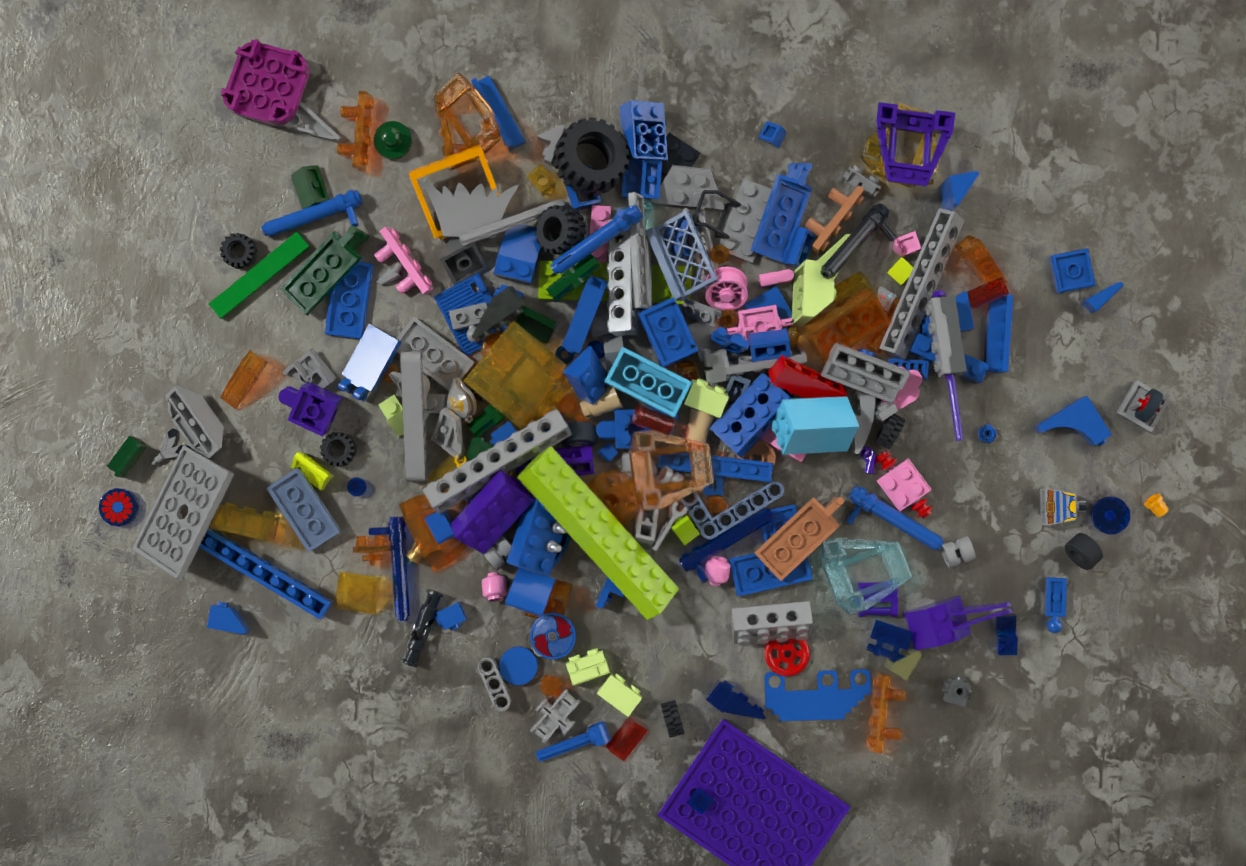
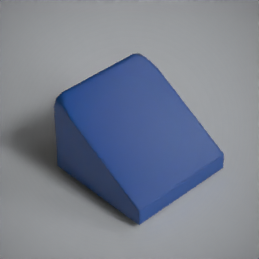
M766 121L758 138L779 148L787 131L780 125Z

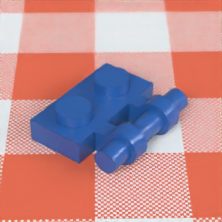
M722 327L716 329L710 335L712 342L721 345V348L736 355L747 350L750 344L749 341L745 340V336L737 333L729 335L727 330Z

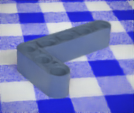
M770 482L714 517H711L695 490L686 489L682 491L680 500L683 506L687 508L688 514L704 538L712 539L780 498L784 493V487L779 482ZM772 485L779 487V493L776 496L770 493ZM686 492L694 494V500L691 503L684 501V494ZM755 495H761L763 498V503L759 506L753 502ZM741 504L747 508V512L743 516L737 513V507ZM697 508H701L704 511L702 519L694 517V511ZM723 515H728L731 519L730 524L727 526L722 525L720 522V518ZM706 525L714 527V533L710 536L704 533Z

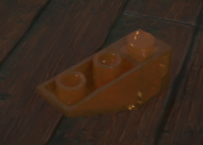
M968 235L955 246L963 261L992 294L1007 283V280L980 239Z

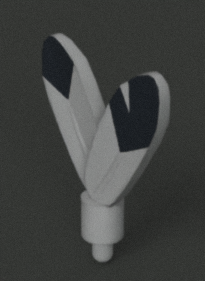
M175 429L167 432L160 453L154 457L155 460L151 463L152 465L159 464L165 458L178 457L183 445L173 447L177 437Z

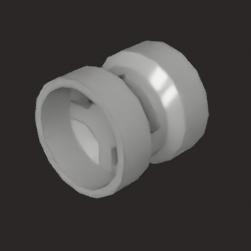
M665 466L657 477V483L662 486L666 485L669 490L676 492L680 488L684 476L678 472L674 473L671 468Z

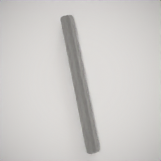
M558 199L461 234L459 236L460 243L465 246L537 220L539 216H542V212L547 210V207L554 205L565 207V203L562 199Z

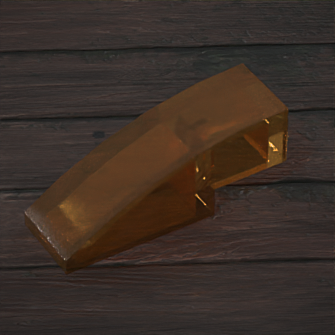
M249 350L228 381L220 398L236 409L257 382L258 376L269 362L254 351Z

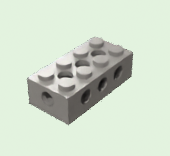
M810 601L732 608L731 628L733 644L748 645L750 642L764 644L772 640L785 642L788 639L794 638L796 640H805L811 636L813 621Z

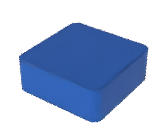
M607 442L598 451V454L609 463L618 454V451Z

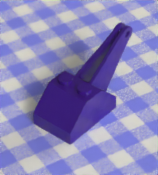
M955 596L905 611L903 615L913 647L916 650L958 641L971 634L969 625L1011 613L1013 608L1003 609L967 620L966 614L1010 606L1011 601L963 606L960 596Z

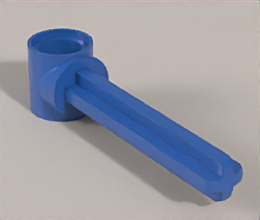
M601 721L589 726L588 732L536 751V757L541 762L590 743L595 746L606 744L611 741V737L605 722Z

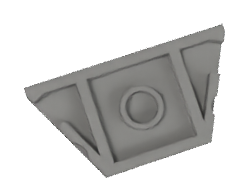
M672 165L667 176L660 184L659 199H651V203L697 207L704 190H718L711 169ZM705 194L702 202L704 208L724 210L721 196Z

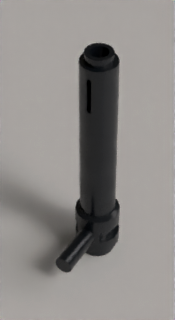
M884 204L874 205L863 217L858 227L822 266L821 275L825 279L833 278L874 231L880 229L890 242L896 238L895 234L884 223L889 214V210Z

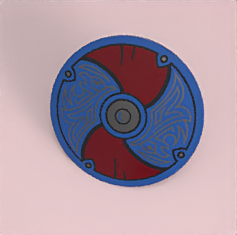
M547 613L542 617L540 616L532 625L530 640L534 650L542 657L559 659L566 656L574 647L576 632L573 624L567 617L558 613Z

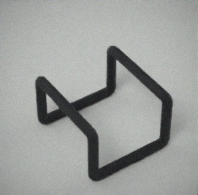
M704 190L692 220L695 226H704L714 231L715 238L729 239L730 236L722 232L720 228L728 206L740 207L741 203L718 190ZM705 194H717L732 202L725 204L717 228L707 223L696 222Z

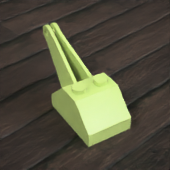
M850 234L844 235L819 260H805L794 271L793 326L803 327L835 300L837 291L834 289V279L836 275L833 278L825 279L821 275V268Z

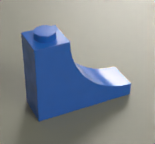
M1088 396L1077 399L1034 426L1037 433H1043L1051 428H1066L1081 435L1090 446L1097 445L1098 447L1108 442L1107 438L1112 435Z

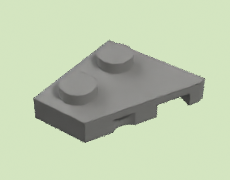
M446 407L441 409L431 440L453 457L458 454L457 460L464 456L461 418Z

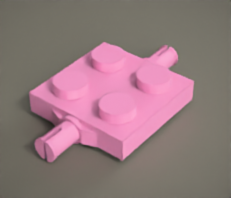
M776 305L738 311V327L727 328V332H729L727 334H741L746 337L745 340L749 341L748 334L780 330L782 327L793 326V322H791L792 318L780 320Z

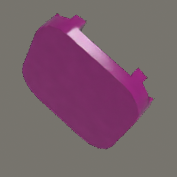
M251 39V42L246 43L241 48L238 46L235 51L237 59L226 89L222 88L221 91L224 104L231 112L238 116L275 126L287 124L294 118L309 79V64L295 50L289 51L263 44L259 40Z

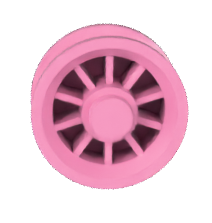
M728 265L715 269L718 280L706 286L705 297L708 304L713 308H719L723 311L741 307L748 298L746 275L741 270L729 267ZM710 273L707 275L705 281L712 278Z

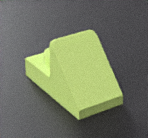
M393 395L378 405L387 418L388 424L396 435L401 437L404 435L403 406L396 395Z

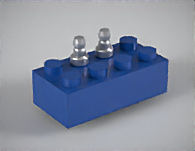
M533 495L535 500L521 515L506 563L550 576L551 570L564 555L571 536Z

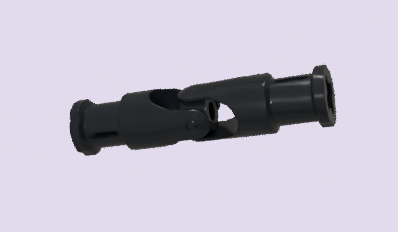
M427 589L428 595L425 603L421 605L417 622L407 643L408 649L401 662L408 666H418L417 661L420 653L424 650L431 625L436 618L440 598L444 596V594L435 590ZM417 632L424 633L421 639L418 638Z

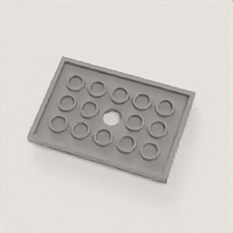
M183 445L132 549L176 579L183 580L234 473ZM183 507H188V514L183 519L180 511Z

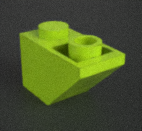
M687 515L677 517L671 526L684 546L700 534Z

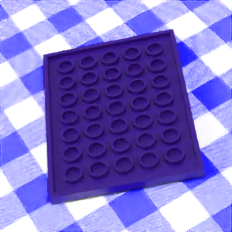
M722 718L657 813V816L729 866H812L851 807Z

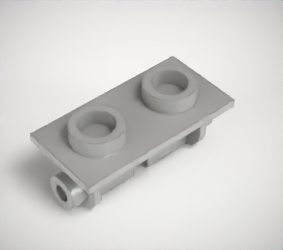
M850 164L848 169L851 171H846L843 175L845 181L854 187H857L859 182L863 183L861 187L864 189V193L869 197L871 195L875 197L878 193L876 188L881 189L882 187L881 180L874 175H866L863 173L865 170L856 164L852 166Z
M687 298L683 302L684 316L714 327L715 319H719L722 316L719 308L706 306L695 299L690 300Z

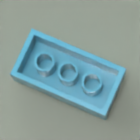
M624 347L621 348L604 383L672 418L675 417L692 383Z

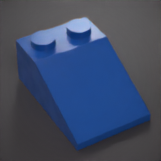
M523 224L506 230L493 272L495 276L532 285L541 252L540 244L536 241L538 238L535 236L536 227Z

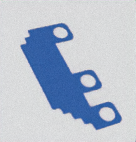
M867 669L852 670L850 673L851 689H838L836 671H819L817 674L818 690L785 691V676H780L774 672H767L765 674L766 709H772L774 715H779L780 721L845 719V714L851 713V708L857 707L858 701L864 700V695L871 694L870 672ZM830 674L833 676L834 682L831 686H824L821 679L823 675ZM856 674H865L867 681L864 685H857L855 683L854 677ZM773 675L781 679V684L777 688L771 687L768 682L769 678Z

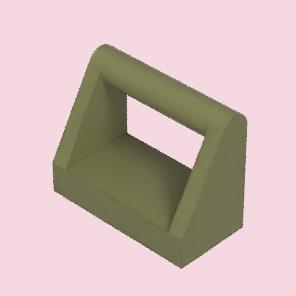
M910 647L887 659L884 667L907 680L922 654L920 651Z

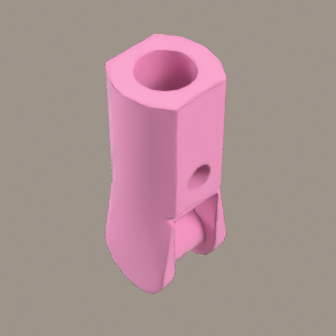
M786 269L760 274L758 276L760 287L790 283L793 280L794 272Z

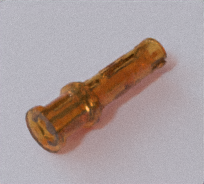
M895 298L879 328L874 330L875 334L870 343L866 344V347L871 351L881 354L882 350L879 347L900 298Z

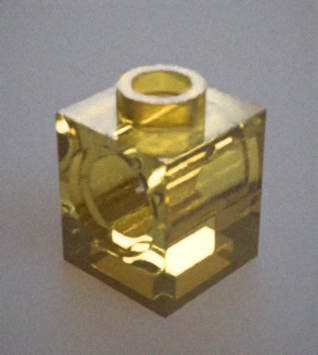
M539 164L527 175V180L542 197L545 194L550 195L556 189V180L542 164ZM540 178H547L548 183L541 186L538 184Z

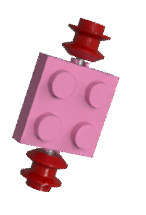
M885 450L877 456L878 461L876 463L883 465L881 470H888L889 472L877 480L878 484L899 512L913 503L912 511L917 510L919 513L917 518L922 517L924 519L932 513L930 509L933 506H927L926 502L928 499L920 500V498L931 491V487L909 458L895 466L897 458L892 459L890 456L892 451L887 452Z

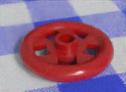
M788 639V644L781 646L777 640H772L766 643L764 657L768 667L774 673L786 677L794 676L802 672L807 666L810 659V648L806 639ZM795 642H798L801 646V649L798 651L793 646ZM772 649H778V657H772ZM786 650L791 652L789 657L784 656ZM799 656L801 661L796 666L792 662ZM780 661L788 663L787 669L779 667Z

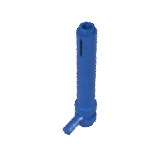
M352 189L347 191L346 194L340 193L335 195V198L267 221L261 228L264 236L271 237L339 212H347L351 226L357 227L359 224L354 209L359 208L363 201L359 191H353Z
M634 204L625 208V211L618 209L613 220L552 261L553 264L550 267L556 275L562 274L621 232L631 229V225L641 222L640 219L643 218V215L639 208Z
M856 485L848 498L852 500L851 502L855 506L845 520L850 525H852L863 509L866 512H872L932 550L936 549L939 551L944 544L942 537L881 501L874 493H868L867 489L862 486L858 487Z

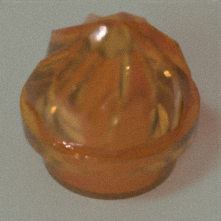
M732 309L724 310L721 318H719L721 325L726 328L735 327L738 323L737 313Z

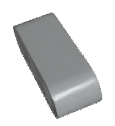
M485 656L478 663V670L493 706L498 711H505L511 704V695L496 660L491 656ZM484 661H490L492 663V669L485 670L482 666V663ZM490 680H499L500 687H491ZM501 696L505 697L507 699V705L500 706L497 702V698Z

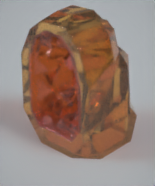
M693 361L680 362L675 366L677 375L689 381H692V379L697 381L699 379L698 367Z

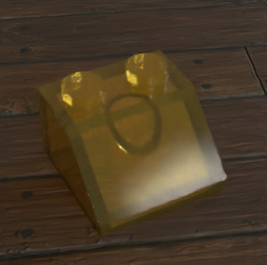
M340 571L336 591L337 609L376 614L381 576Z

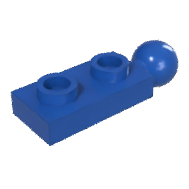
M1046 577L1044 615L1051 616V619L1047 622V629L1049 632L1056 634L1063 627L1059 617H1066L1067 578Z

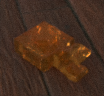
M569 393L555 405L567 420L573 416L577 422L587 421L578 411L581 408L580 404Z

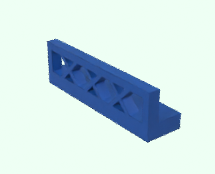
M488 75L479 81L476 78L472 79V85L508 151L510 152L525 144L526 142L490 76Z
M1013 295L989 296L984 362L989 364L986 372L1006 373L1009 370Z

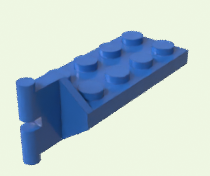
M790 163L786 176L777 174L750 251L786 264L812 188L805 183L808 173L812 169L811 163Z

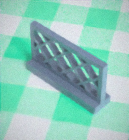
M686 210L656 228H650L645 231L675 300L684 301L689 295L718 280L689 211ZM685 217L688 222L686 229L677 228L680 220ZM667 227L673 228L669 239L664 238L661 231ZM676 230L684 232L681 243L673 241ZM688 234L693 235L695 238L693 248L685 245ZM672 243L680 245L677 256L671 255L670 248ZM684 247L692 250L689 260L681 258ZM696 251L700 252L703 257L700 265L692 262ZM680 260L687 262L684 274L679 272L677 268ZM691 264L699 267L696 278L688 275ZM703 268L709 270L712 278L706 281L700 280ZM687 277L695 280L693 287L688 291L685 287Z

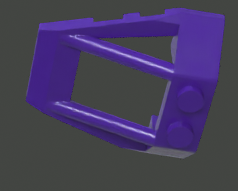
M878 103L876 127L887 182L927 186L953 133L954 112L936 110L934 114L901 110L898 109L896 104ZM886 127L890 129V131H889V145H888V146H887ZM897 130L925 134L923 166L895 162ZM932 134H941L931 160Z

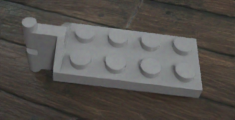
M801 344L790 345L791 357L788 358L800 364L807 362V356ZM709 348L702 349L704 366H712V368L705 370L706 381L712 387L715 386L716 382L729 381L730 374L742 375L747 371L761 372L765 368H771L778 360L752 362L751 351L743 352L739 355H727L725 349L710 351Z

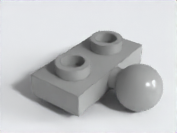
M484 302L449 311L453 330L456 331L469 327L467 331L468 340L478 342L479 338L473 340L471 336L487 308V303Z

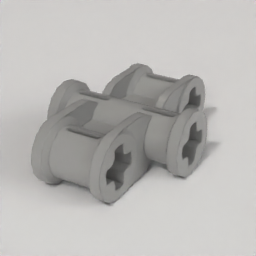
M567 689L558 696L553 704L545 697L535 709L537 712L540 711L543 716L533 725L530 732L538 735L543 743L552 736L557 728L565 735L575 723V721L569 720L567 716L576 708L580 700L572 697Z

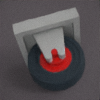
M1135 380L1116 414L1151 433L1170 399L1160 391Z

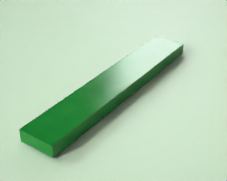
M298 232L294 233L208 303L220 319H223L309 249L310 246Z

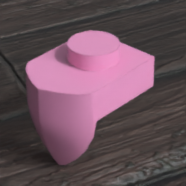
M915 231L896 238L893 242V251L900 257H906L922 249Z

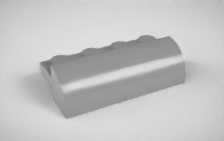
M835 343L829 352V358L821 375L893 403L899 390L903 389L910 371Z

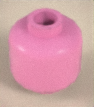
M713 556L712 559L706 562L704 577L710 581L711 585L720 586L721 583L728 581L731 565L727 562L726 558Z
M498 572L488 573V577L482 580L483 597L487 598L489 602L503 600V597L508 593L506 578L499 575Z

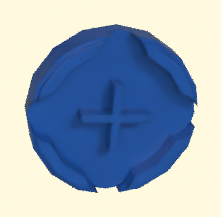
M517 646L508 649L500 659L499 668L502 677L507 682L514 685H523L531 681L536 675L538 663L531 650L526 647Z

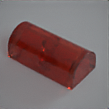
M1002 277L967 291L972 309H975L1008 295L1009 291Z
M636 405L631 424L668 436L673 429L675 419L644 406Z

